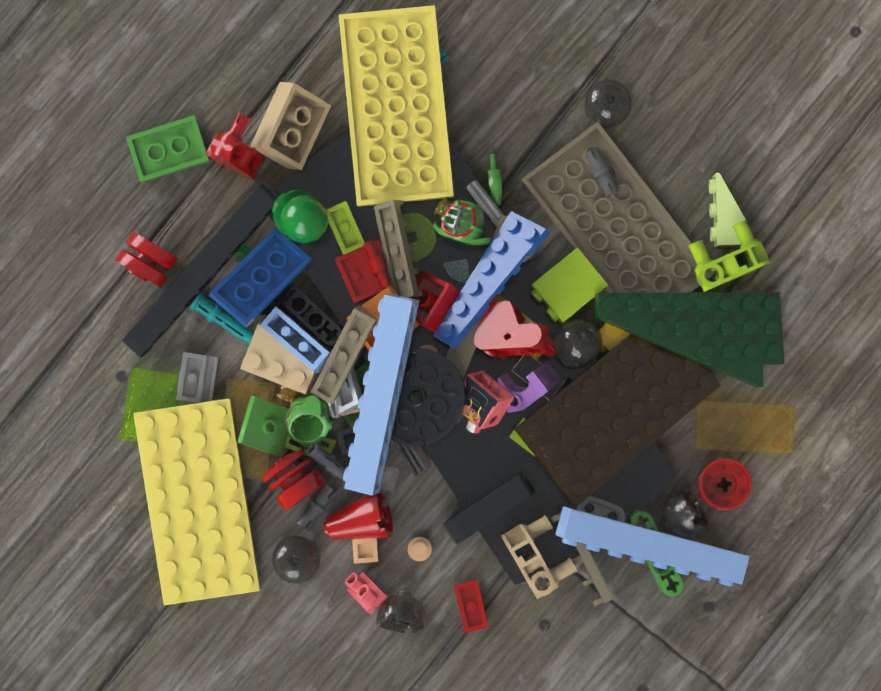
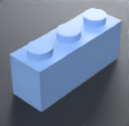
M275 307L260 326L312 371L320 374L331 351L286 312Z

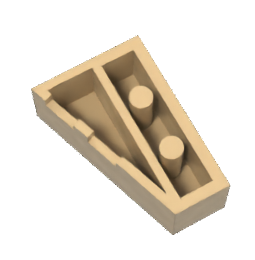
M260 324L257 325L240 369L307 396L314 395L311 393V390L320 374L312 371Z

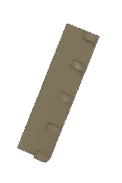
M391 200L374 206L389 280L398 296L402 297L422 296V290H418L415 277L418 271L413 268L410 254L413 248L412 245H408L405 231L408 225L406 221H403L401 213L402 200Z
M357 306L353 309L311 390V393L331 405L336 401L378 320L367 313V309L362 306Z
M561 513L551 517L552 522L560 520ZM578 542L575 547L579 556L573 558L572 562L576 564L583 561L590 578L582 583L584 586L594 583L600 595V598L592 601L593 605L597 606L612 600L613 597L590 551L585 549L586 544Z

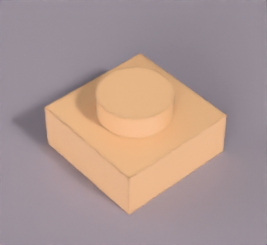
M352 539L354 564L378 562L377 539Z

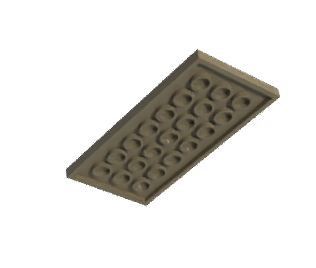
M598 121L521 179L522 183L572 248L576 249L578 247L606 281L608 286L604 289L607 293L692 292L700 286L694 271L697 263L688 247L692 243ZM599 147L606 165L611 167L610 173L620 191L614 194L610 185H608L612 193L608 197L605 196L598 179L594 178V171L585 156V153L591 150L593 157L596 159L593 153V149ZM706 270V280L713 276L715 273H711L709 270Z

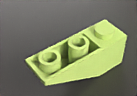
M715 173L712 179L709 180V194H713V203H710L709 214L710 218H714V227L710 228V240L714 242V248L740 247L742 245L732 226L746 219L720 173Z

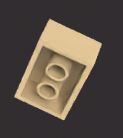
M280 82L250 147L287 169L302 170L331 105L295 83Z

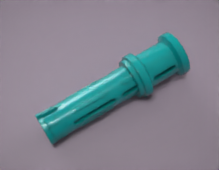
M201 291L190 306V310H196L207 318L206 321L209 323H217L232 335L250 345L254 331L244 327L238 320L222 310L223 307L208 299L205 293Z

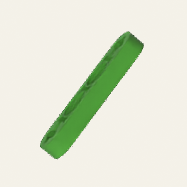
M635 510L628 517V523L636 525L639 516L645 518L642 521L644 528L658 531L651 515L643 510ZM646 560L661 592L671 597L681 593L683 582L679 573L674 572L675 567L667 566L666 570H657L656 567L652 566L653 561ZM664 575H667L670 580L675 582L672 590L666 588L669 582Z

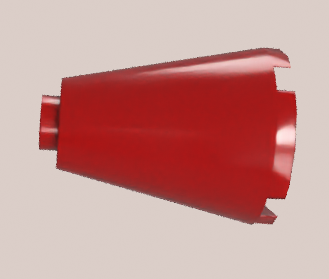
M380 490L379 493L373 496L367 494L328 515L326 522L323 523L325 534L333 540L392 537L390 532H393L394 529L390 507H385L382 500L386 499L383 492Z

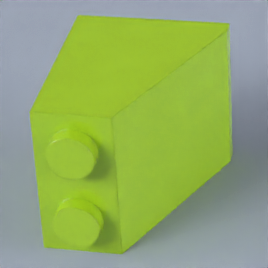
M577 247L530 285L533 289L530 293L538 303L543 301L548 307L546 313L554 322L558 320L560 323H563L594 298L596 293H600L606 288L608 284Z

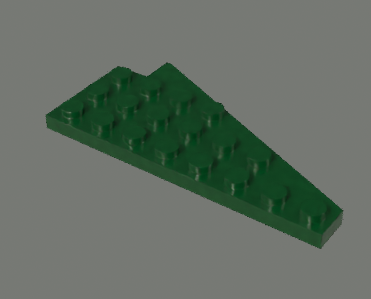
M780 292L595 294L596 319L753 387H764L762 365L785 364Z

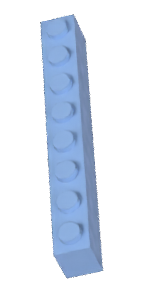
M385 294L384 298H381L379 302L378 312L380 313V318L373 330V336L375 337L374 347L370 348L368 354V361H370L369 371H366L364 375V395H361L358 403L360 415L359 419H356L354 423L353 433H355L354 443H351L349 447L348 457H351L349 467H346L343 480L346 481L345 489L371 496L380 492L419 300L394 294Z
M564 506L555 534L562 537V543L577 546L578 542L586 544L585 549L599 552L600 548L607 549L608 555L622 558L623 554L630 555V560L644 564L645 560L653 561L652 566L666 570L667 566L675 567L674 572L689 575L690 571L697 573V578L711 581V577L718 578V583L730 587L733 586V583L742 585L750 557L738 552Z

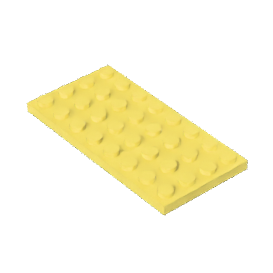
M435 5L340 14L339 24L357 207L379 205L391 200L413 202L454 198Z
M231 398L133 413L164 605L260 591V580Z

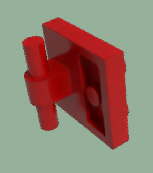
M379 239L374 242H366L362 247L335 258L354 304L380 293L391 285L383 248Z

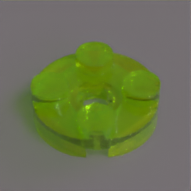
M418 213L405 214L402 217L403 221H406L408 225L405 228L406 233L411 234L413 231L417 233L416 238L418 241L416 243H408V245H412L413 251H410L412 262H418L426 258L434 249L436 243L435 230L430 220Z

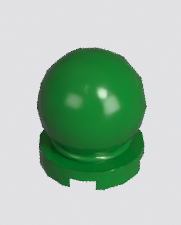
M296 189L282 193L275 200L272 208L275 227L293 241L309 243L318 240L326 232L329 223L327 210L318 198H315L305 190Z

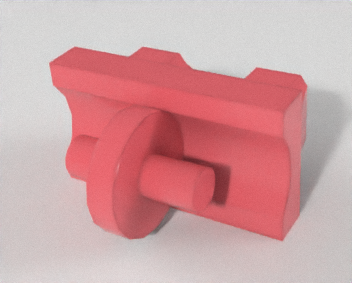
M353 572L344 582L349 587L347 591L371 615L374 613L375 608L380 607L382 601L388 597L364 572L360 575Z

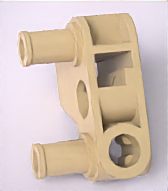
M546 515L527 526L521 523L500 535L537 600L557 589L559 581L577 572L570 558L552 569L550 567L547 568L540 552L535 546L534 539L553 529ZM529 543L534 552L531 556L523 559L520 553L516 555L514 551ZM540 576L543 579H548L545 589L541 587L536 588L535 586L538 582L537 578Z

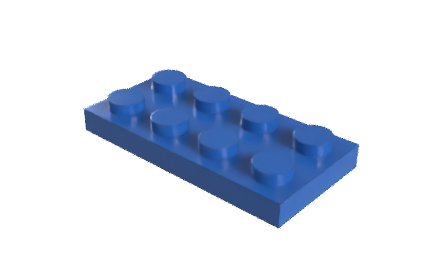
M275 228L210 292L209 296L244 327H247L311 263L312 258Z

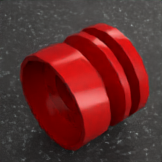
M303 448L282 457L270 466L266 474L261 477L264 483L272 478L276 479V482L268 487L270 491L279 487L283 489L276 500L285 512L326 483L318 469L306 473L304 470L312 462L310 458L301 464L298 460L306 454Z
M722 458L711 462L702 470L698 478L700 497L708 506L716 510H730L739 507L747 500L751 492L752 480L749 471L742 463L734 459ZM721 478H724L725 482L730 483V487L726 488V492H723L722 488L717 487V484L721 482Z

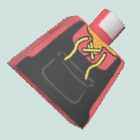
M484 371L471 373L465 377L466 405L463 415L469 419L466 426L467 430L472 433H479L481 429L497 425L514 400V396Z

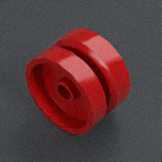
M132 231L126 243L130 248L137 251V254L134 255L126 250H120L114 261L128 268V272L147 282L148 280L161 288L167 276L156 268L157 264L166 269H173L178 258Z

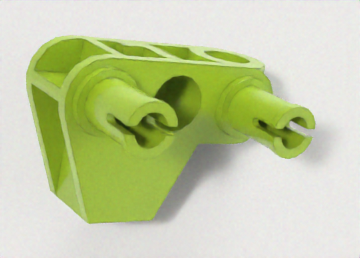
M747 220L732 226L742 245L740 249L716 260L710 259L703 240L688 246L697 263L694 270L697 275V282L704 292L771 263L761 240L754 239ZM736 256H741L744 266L739 267L735 259ZM706 270L715 273L714 282L706 280Z

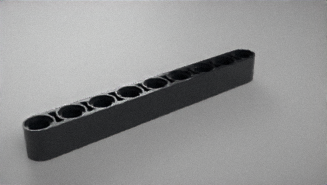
M262 182L134 325L122 342L138 357L142 358L196 299L199 293L206 288L237 253L242 244H245L269 217L275 200L280 195L266 182Z

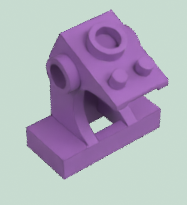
M549 361L526 376L530 382L528 387L517 385L507 372L497 379L498 383L514 396V400L507 409L508 413L523 411L563 380Z

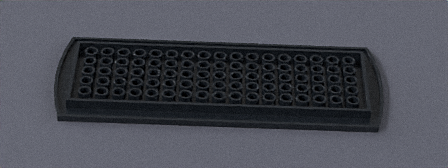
M350 131L335 139L309 158L302 170L293 172L275 190L279 195L296 189L305 190L315 198H318L326 209L346 201L364 242H374L379 239L381 243L374 210L376 205L357 207ZM448 137L454 198L403 202V206L400 208L403 221H406L408 225L405 228L408 245H412L413 251H410L413 268L417 269L418 273L422 270L448 282L461 291L490 244L481 246L466 244L442 236L433 228L434 221L440 226L442 225L441 217L444 216L447 209L456 200L470 201L478 205L466 189L471 182L478 180ZM271 213L269 216H270V218L272 219V221L274 222V220H273V213ZM484 213L485 233L482 238H493L496 227ZM328 223L326 232L316 241L309 243L291 241L312 258L311 263L305 270L344 328L348 321L346 318L351 315L353 309L357 306H362L374 296L354 304L335 261V258L342 256L343 253ZM531 259L526 262H522L519 266L521 268L516 275L512 274L503 285L506 288L500 295L519 307L521 312L534 323L548 326V334L557 347L553 348L556 350V353L552 357H545L542 354L537 360L542 364L549 361L563 381L566 382L568 377L574 380L598 359L570 317L563 323H560L558 320L554 322L546 313L548 307L543 301L538 303L530 292L533 289L530 285L538 280L541 274ZM420 325L413 330L410 348L431 345L437 349L438 353L446 357L450 346L433 336L434 333ZM364 345L360 353L370 366V361H368L369 350ZM476 347L466 375L484 371L498 383L497 379L507 372L517 385L522 387L529 386L512 372V369L523 355L500 359L498 356H489L483 350ZM563 385L559 388V390L556 392V394H557L558 392H560V390L562 389ZM415 390L412 392V397H423V394L420 390ZM541 396L523 411L509 413L506 411L497 425L481 429L479 433H472L467 430L466 426L469 419L463 415L459 424L447 437L434 444L423 446L464 509L523 471L536 492L478 530L514 585L525 582L526 579L500 535L521 523L527 526L544 515L548 518L553 529L534 539V544L547 568L550 567L552 569L568 560V558L572 560L579 556L575 546L562 543L561 537L555 535L559 520L556 522L551 520V517L562 512L563 506L576 510L577 507H574L538 459L509 438L523 417L527 419L549 401L544 396ZM653 442L590 496L620 506L625 513L624 522L628 523L630 514L635 510L644 511L675 479L676 475ZM591 503L585 505L587 513L593 511L594 507ZM610 512L608 518L615 520L616 514ZM529 543L514 551L516 555L520 553L523 559L534 554Z

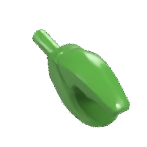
M489 154L491 170H488L489 192L493 202L500 206L502 196L500 169L496 168L495 154Z

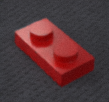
M477 579L453 585L465 633L488 628Z

